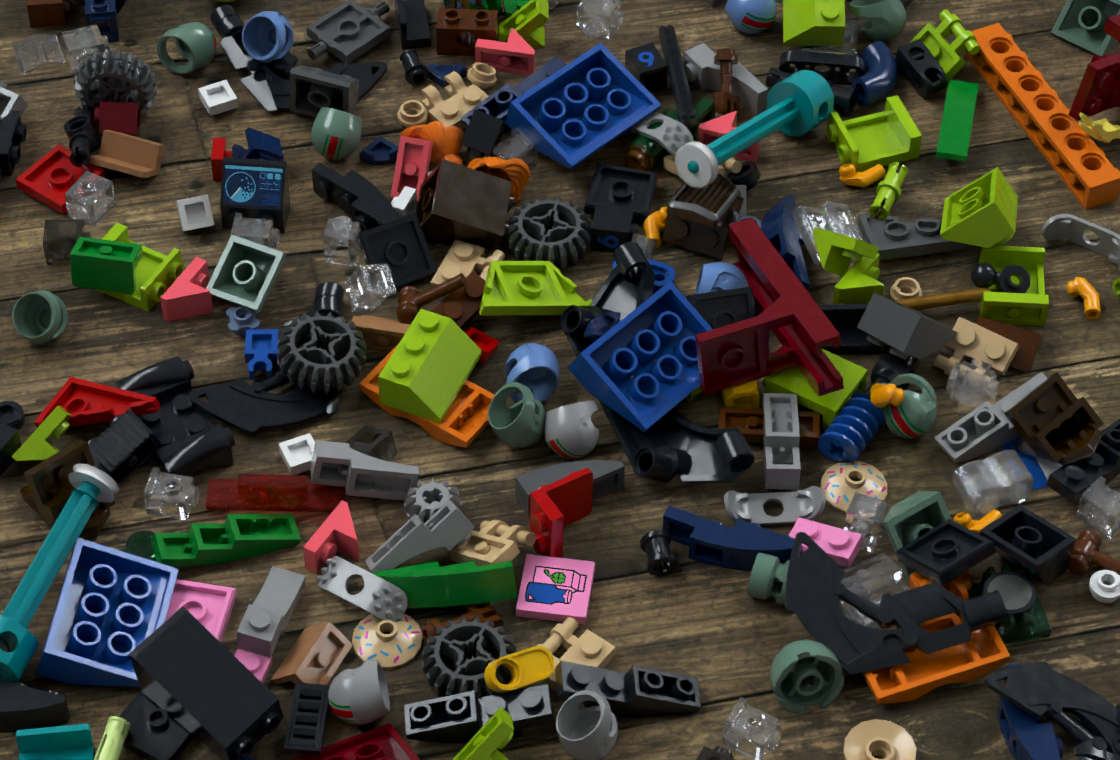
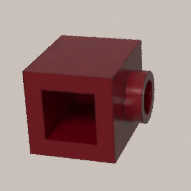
M100 102V108L96 107L94 112V124L99 126V133H103L104 130H113L128 135L139 134L141 103Z

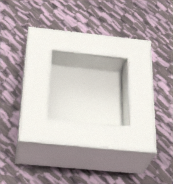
M227 80L198 88L199 98L210 116L238 107V99Z
M405 186L400 195L393 198L391 205L399 218L416 212L417 189Z
M208 194L176 201L182 231L214 225Z
M310 433L278 443L279 452L291 476L310 470L315 445Z

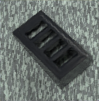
M308 683L295 684L284 743L285 754L321 756L331 709L328 700L330 686ZM296 736H305V737H315V739H314V740H312V739H300V738H295V737H296Z

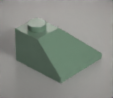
M1067 0L1051 33L1102 57L1103 54L1108 53L1118 43L1117 40L1105 33L1103 29L1108 18L1120 14V0Z
M231 234L206 289L211 292V296L260 313L287 254Z
M918 491L893 505L883 520V525L896 553L903 546L946 520L952 519L941 492ZM900 563L909 584V577L915 570Z

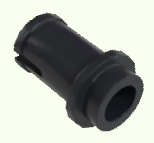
M409 49L404 51L400 55V61L405 69V79L412 85H422L427 80L428 69L425 65L421 64L415 50Z

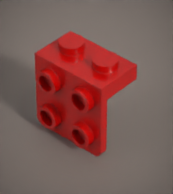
M589 468L572 472L565 478L549 485H543L530 493L529 532H533L536 536L533 548L539 555L543 554L544 556L562 558L563 528L591 513L593 473Z

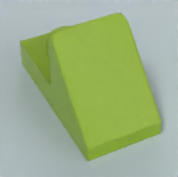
M530 0L499 25V42L507 43L511 28H513L532 48L544 47L545 29L543 25L549 19L548 0Z
M817 227L813 231L821 265L826 271L843 277L847 273L852 259L861 261L862 256L871 259L876 258L879 249L877 246Z
M877 253L875 259L862 256L861 261H857L834 286L832 305L838 303L869 304L874 292L883 296L884 284L877 281L880 275V269L878 268L880 254Z
M57 406L12 457L16 461H41L58 453L60 450L49 440L52 437L57 440L70 427L67 420L72 415L63 407Z
M500 707L452 760H509L497 748H504L513 736L512 716Z

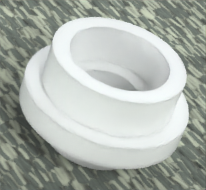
M1110 570L1095 572L1089 581V589L1092 596L1101 603L1116 601L1120 598V575Z

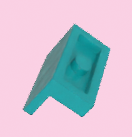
M89 724L16 731L19 760H94L95 747Z

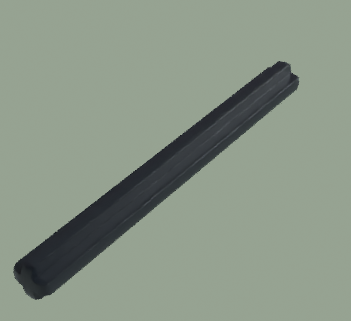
M662 25L659 28V38L664 59L668 65L667 71L679 121L685 126L691 125L693 127L697 123V115L675 28L672 25L667 27Z

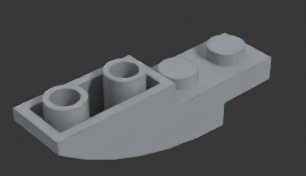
M1040 372L995 404L991 405L986 401L935 436V442L956 463L982 456L1017 439L1021 435L1004 413L1044 382L1047 377Z

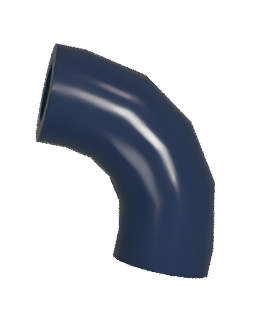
M876 41L865 48L861 58L866 62L868 73L852 81L851 88L858 90L856 103L862 107L887 97L897 82V62L890 49L882 41Z

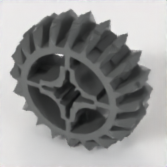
M106 48L102 54L95 50L94 54L86 56L83 63H80L74 79L76 97L80 99L81 106L89 105L94 112L96 107L100 108V102L102 101L141 103V115H145L148 108H151L157 93L156 73L152 72L151 65L143 63L142 57L133 58L132 52L126 55L122 54L120 49H118L116 53H112Z
M547 196L544 201L534 198L532 204L523 202L521 209H515L513 216L509 218L507 233L511 253L515 254L517 261H550L556 267H560L563 270L567 263L575 266L578 259H584L586 251L589 250L591 245V227L588 214L583 213L581 206L574 207L572 200L563 203L560 197L557 200H550Z
M316 311L314 317L304 313L301 321L293 318L290 326H285L282 336L278 340L279 350H277V359L281 364L282 373L288 374L289 382L298 381L300 389L305 386H311L313 393L317 388H323L327 394L330 387L340 391L343 383L351 386L354 378H359L362 368L366 364L365 354L367 346L363 340L362 331L356 330L354 322L345 324L343 315L337 319L333 318L331 311L327 316H321Z
M462 616L458 624L448 620L446 624L447 629L437 626L436 636H428L427 647H424L422 652V660L424 661L422 663V671L426 676V682L429 687H434L437 697L473 690L477 698L500 694L493 692L487 686L484 673L487 665L496 660L491 658L490 653L498 659L518 652V649L514 646L512 635H506L503 625L494 628V623L491 619L485 623H480V619L476 616L473 622H467L464 616ZM443 662L449 664L450 668L455 670V672L449 670ZM499 665L496 669V678L501 684L508 685L511 681V672L506 666Z

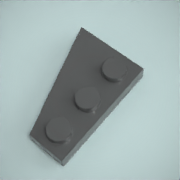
M858 214V226L865 242L879 247L877 252L880 254L879 261L910 256L918 257L941 252L948 253L966 249L967 244L944 240L941 237L942 219L919 218L915 223L901 222L897 216H887L886 221L869 220V215Z

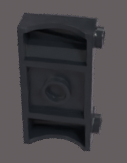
M179 356L155 363L116 382L119 389L156 397L160 403L161 408L157 413L137 417L155 434L163 445L161 448L156 449L152 457L171 490L178 488L188 476L200 469L210 466L228 468L234 465L231 447L235 446V440L231 430L228 427L223 428L219 423L213 425L206 412L188 401V394L193 391L191 379L194 378V372L189 361H182Z

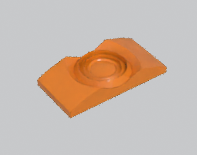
M396 347L359 383V389L389 415L407 418L415 422L432 438L443 443L467 448L489 424L488 409L494 394L468 380L464 383L441 423L380 404L378 376Z
M951 613L919 623L918 625L929 633L962 624L956 614ZM993 625L971 632L970 641L929 654L919 649L913 652H904L911 663L862 672L878 704L899 703L917 700L935 688L950 683H971L1009 662L1011 656Z

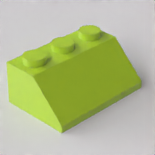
M783 0V46H843L845 0Z
M998 167L945 198L940 235L944 240L990 248L996 243L1002 245L1014 236L1016 232L1018 195Z
M420 309L378 376L380 404L441 423L481 357L482 350L451 318Z

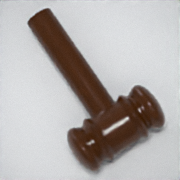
M461 273L422 293L413 286L402 288L398 297L397 320L400 323L411 325L420 311V307L466 286L467 280L465 276Z
M1083 530L1076 539L1067 569L1076 575H1084L1088 572L1091 564H1094L1120 575V561L1099 552V547L1102 545V539L1099 534L1092 530Z

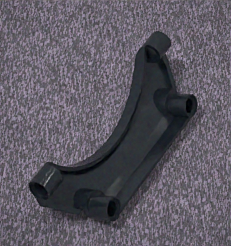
M636 242L624 243L615 250L613 258L617 266L611 271L590 304L589 310L571 305L562 313L560 319L561 329L564 331L576 357L595 342L583 337L587 325L593 318L609 312L621 313V321L652 296L655 281L654 272L642 249ZM599 400L635 474L662 483L671 481L677 474L683 482L732 483L754 463L755 457L740 429L737 427L726 429L703 428L688 420L673 407L643 432Z

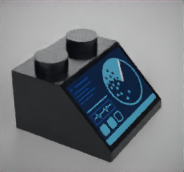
M224 157L220 199L222 227L236 230L285 233L291 207L287 162Z
M1020 504L980 530L979 534L993 541L996 553L1007 562L1013 563L1046 585L1066 572L1076 542V538Z

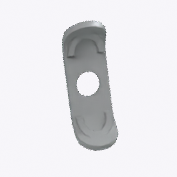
M654 112L625 132L628 136L637 132L659 142L669 154L674 156L681 146L693 141L691 132L684 124L658 112ZM654 123H663L658 128L647 129L650 125Z
M1071 214L1053 216L1043 225L1041 234L1046 240L1076 243L1107 256L1108 261L1116 263L1120 270L1119 234ZM1092 231L1096 233L1100 242L1094 243L1089 241L1085 237L1084 232Z
M811 486L794 492L756 494L739 493L731 490L725 493L724 504L728 516L734 523H736L737 519L760 526L795 524L799 517L811 521L817 519L825 508L826 496L825 491L817 486ZM776 501L782 505L783 512L776 517L769 516L764 512V505L767 502Z
M338 556L327 559L328 566L321 568L323 575L317 577V586L383 620L396 621L405 613L408 606L407 596L403 590L392 583ZM355 576L363 577L364 587L362 591L355 595L349 594L347 585L350 579Z

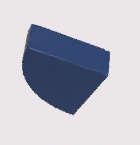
M434 63L426 67L428 69L427 77L443 89L449 85L444 76L451 72H457L462 79L467 76V68L458 63H453V66H439V63Z
M379 136L359 152L360 161L371 165L394 163L397 160L399 147Z
M609 312L596 316L587 325L583 337L596 341L620 322L621 313Z

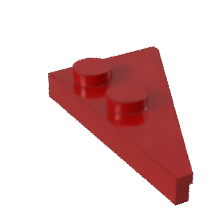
M70 377L33 423L38 428L57 406L63 407L72 415L67 420L70 424L69 428L111 421L115 417L125 414L128 409L136 416L157 413L161 405L156 397Z

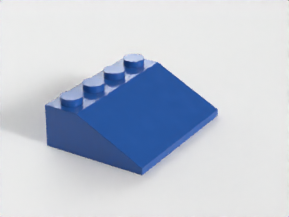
M600 42L511 101L505 122L525 144L567 168L573 169L659 110L662 104Z
M669 281L581 352L568 366V369L591 395L645 432L700 386L695 335L713 329L677 287Z
M77 538L68 561L35 674L70 685L140 687L129 654L165 622L179 569Z

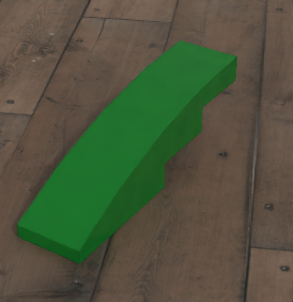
M949 79L936 158L966 162L979 83Z
M293 513L227 514L224 523H191L188 532L154 533L152 546L158 563L171 567H192L230 562L267 554L300 543L301 538Z
M438 561L372 573L403 590L407 596V608L449 607L517 598L512 561L477 567L475 561L442 567L439 566Z

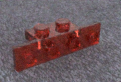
M238 474V479H210L205 506L206 510L332 513L342 500L344 501L345 487L311 484V481L307 479V475Z

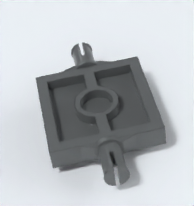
M348 0L307 26V36L317 44L307 49L308 56L312 60H316L322 54L329 52L345 63L352 62L391 36L390 26L379 19V17L390 11L388 4L385 1H381L378 5L368 9L359 6L352 0Z

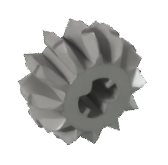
M432 478L430 483L427 484L419 480L417 488H409L407 498H405L404 512L406 513L407 521L417 514L425 523L449 500L462 511V501H460L457 487H450L447 480L436 483L435 479Z

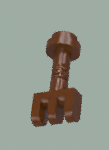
M734 49L717 50V55L714 56V64L720 65L721 92L714 93L715 112L726 115L737 111L738 118L740 115V97L733 95L732 65L738 63V56L735 55Z
M490 602L465 605L466 614L451 619L452 622L458 624L462 616H464L467 622H473L475 617L478 616L480 623H485L491 619L494 623V628L503 625L502 618L496 615L497 612L490 605ZM436 618L428 620L426 625L421 627L424 641L427 642L428 636H436L437 626L447 629L446 624L448 621L440 623Z

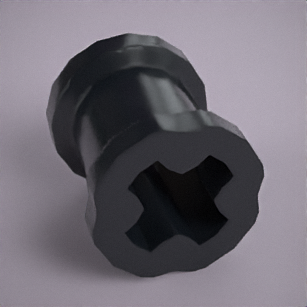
M664 530L651 531L640 540V547L647 554L649 561L647 563L648 572L650 575L658 577L671 574L678 567V560L671 553L669 547L671 543L670 535Z

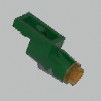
M703 98L695 106L697 123L693 127L691 125L686 126L693 136V141H698L699 125L715 119L714 101ZM667 109L664 113H662L667 117L679 121L678 112L676 110ZM654 123L650 125L647 129L658 128L663 123ZM638 133L630 143L624 161L628 168L650 171L669 153L659 142Z

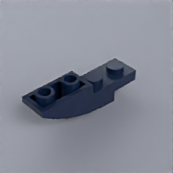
M555 56L514 88L508 83L462 116L461 121L468 127L475 109L505 121L511 101L566 66V64ZM506 124L503 133L512 129Z
M788 194L766 211L760 229L805 289L811 286L801 250V246L806 241L805 236L802 235L804 232L794 196Z
M668 506L663 515L662 530L668 532L672 541L689 546V559L713 566L743 571H752L759 552L777 556L780 563L783 564L790 560L795 539L791 536L762 528L758 524L737 519L732 529L720 522L710 521L693 515L689 511ZM802 544L800 547L799 556L801 555Z
M1012 664V665H1008V668L1015 667V666H1019V665H1023V664ZM1001 696L997 719L1002 735L1014 759L1061 760L1063 757L1062 740L1060 736L1055 737L1052 722L1041 723V717L1037 719Z

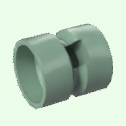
M759 552L752 568L748 585V596L765 601L774 597L777 604L785 606L786 581L790 560L783 564L780 563L779 557Z

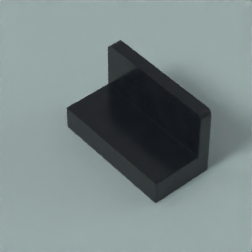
M394 0L402 50L431 47V36L424 0Z
M868 304L818 305L841 337V346L835 348L831 343L822 346V349L835 355L880 354L881 347L866 340L868 333L857 328Z

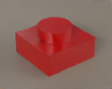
M213 138L211 166L214 182H222L224 157L233 158V151L227 150L226 138Z
M474 327L465 332L482 350V355L478 361L485 363L496 353L500 344L498 340Z

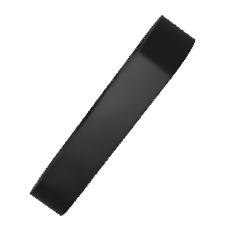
M787 51L780 57L779 70L791 74L801 70H811L821 75L826 81L834 82V84L852 85L853 79L866 75V62L861 57L855 55ZM820 64L830 67V70L821 72L816 70L815 66Z

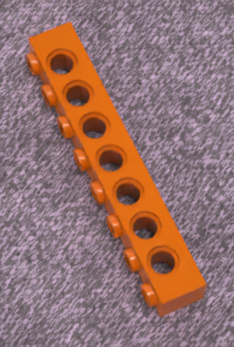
M1000 23L971 31L977 38L976 42L981 49L975 55H971L968 50H965L964 55L1083 208L1087 210L1117 200L1120 190V171L1114 168L1106 158L1104 151L1098 148L1090 138V135L1078 125L1079 122L1069 115L1070 109L1059 99L1057 92L1047 84L1042 73L1031 64L1026 53L1021 51L1016 45L1011 34L1007 33Z

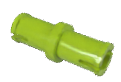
M893 162L889 165L884 180L880 181L876 188L877 195L869 212L875 218L878 210L881 209L878 220H885L889 216L893 203L900 198L901 186L908 174V169L902 164L899 173H896L899 162Z

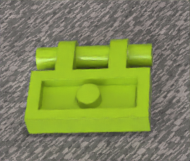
M945 9L939 13V18L942 22L937 28L928 22L910 43L918 39L922 40L944 70L948 82L966 64V61L961 56L963 51L968 50L971 55H975L980 51L981 47L976 42L977 38L975 35L963 28L959 17ZM950 34H954L956 39L950 44L946 38Z

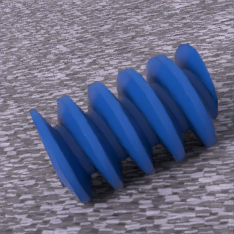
M859 392L854 393L844 408L840 410L838 416L832 421L831 425L825 430V433L819 438L818 446L823 456L835 462L856 461L859 458V454L865 450L866 445L871 442L872 437L877 434L879 427L885 423L884 412L881 408L875 407L871 403L870 396Z

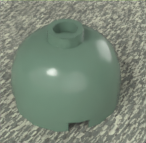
M798 640L784 646L776 654L770 668L771 686L780 705L793 712H809L804 706L818 703L820 708L829 705L839 695L844 685L842 668L835 654L828 647L817 641Z

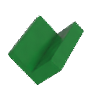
M79 237L70 253L72 285L133 294L136 290L135 269L142 257V245Z

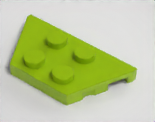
M491 261L479 313L480 316L562 315L564 310L571 305L589 310L593 300H583L575 292L577 285L569 278L563 276L560 270L550 261Z

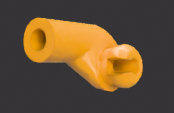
M850 163L844 164L839 168L841 175L839 179L844 185L866 188L886 176L885 169L880 164L863 172H856L855 165Z
M662 207L659 211L652 213L644 221L645 242L649 249H656L661 246L660 234L665 230L669 213L666 212L667 207Z
M1075 277V280L1069 281L1066 285L1067 292L1073 298L1079 295L1084 300L1085 317L1090 320L1099 318L1101 315L1100 295L1096 289L1082 277Z
M875 383L870 388V400L878 408H883L888 403L893 406H899L905 393L902 389L896 388L895 384L883 385Z
M993 509L980 520H972L969 513L960 512L954 516L953 521L980 534V530L1003 515L998 510Z

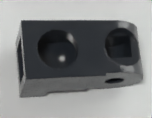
M921 39L898 47L895 58L897 73L899 75L904 74L913 83L917 94L925 97L946 88L947 79L944 70ZM914 51L913 56L909 57L908 53Z

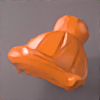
M433 121L429 124L408 127L400 133V136L433 141L430 162L438 164L444 159L463 166V160L459 153L462 149L461 142L465 133L461 128L446 126L440 121Z
M480 157L469 162L468 168L511 181L510 194L514 196L513 203L522 201L519 196L531 176L529 166L522 159L512 158L504 160L499 157Z

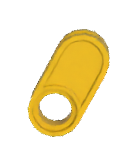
M541 646L530 647L500 657L490 662L485 668V682L496 693L509 692L539 682L552 674L555 666L554 658L549 650ZM499 665L506 666L511 672V681L508 685L501 684L496 678V669Z

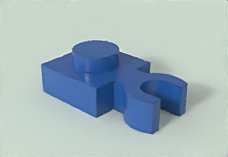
M279 329L246 330L244 355L245 363H248L250 380H254L255 372L258 370H265L267 372V379L273 377L272 362H277L278 340L280 339Z

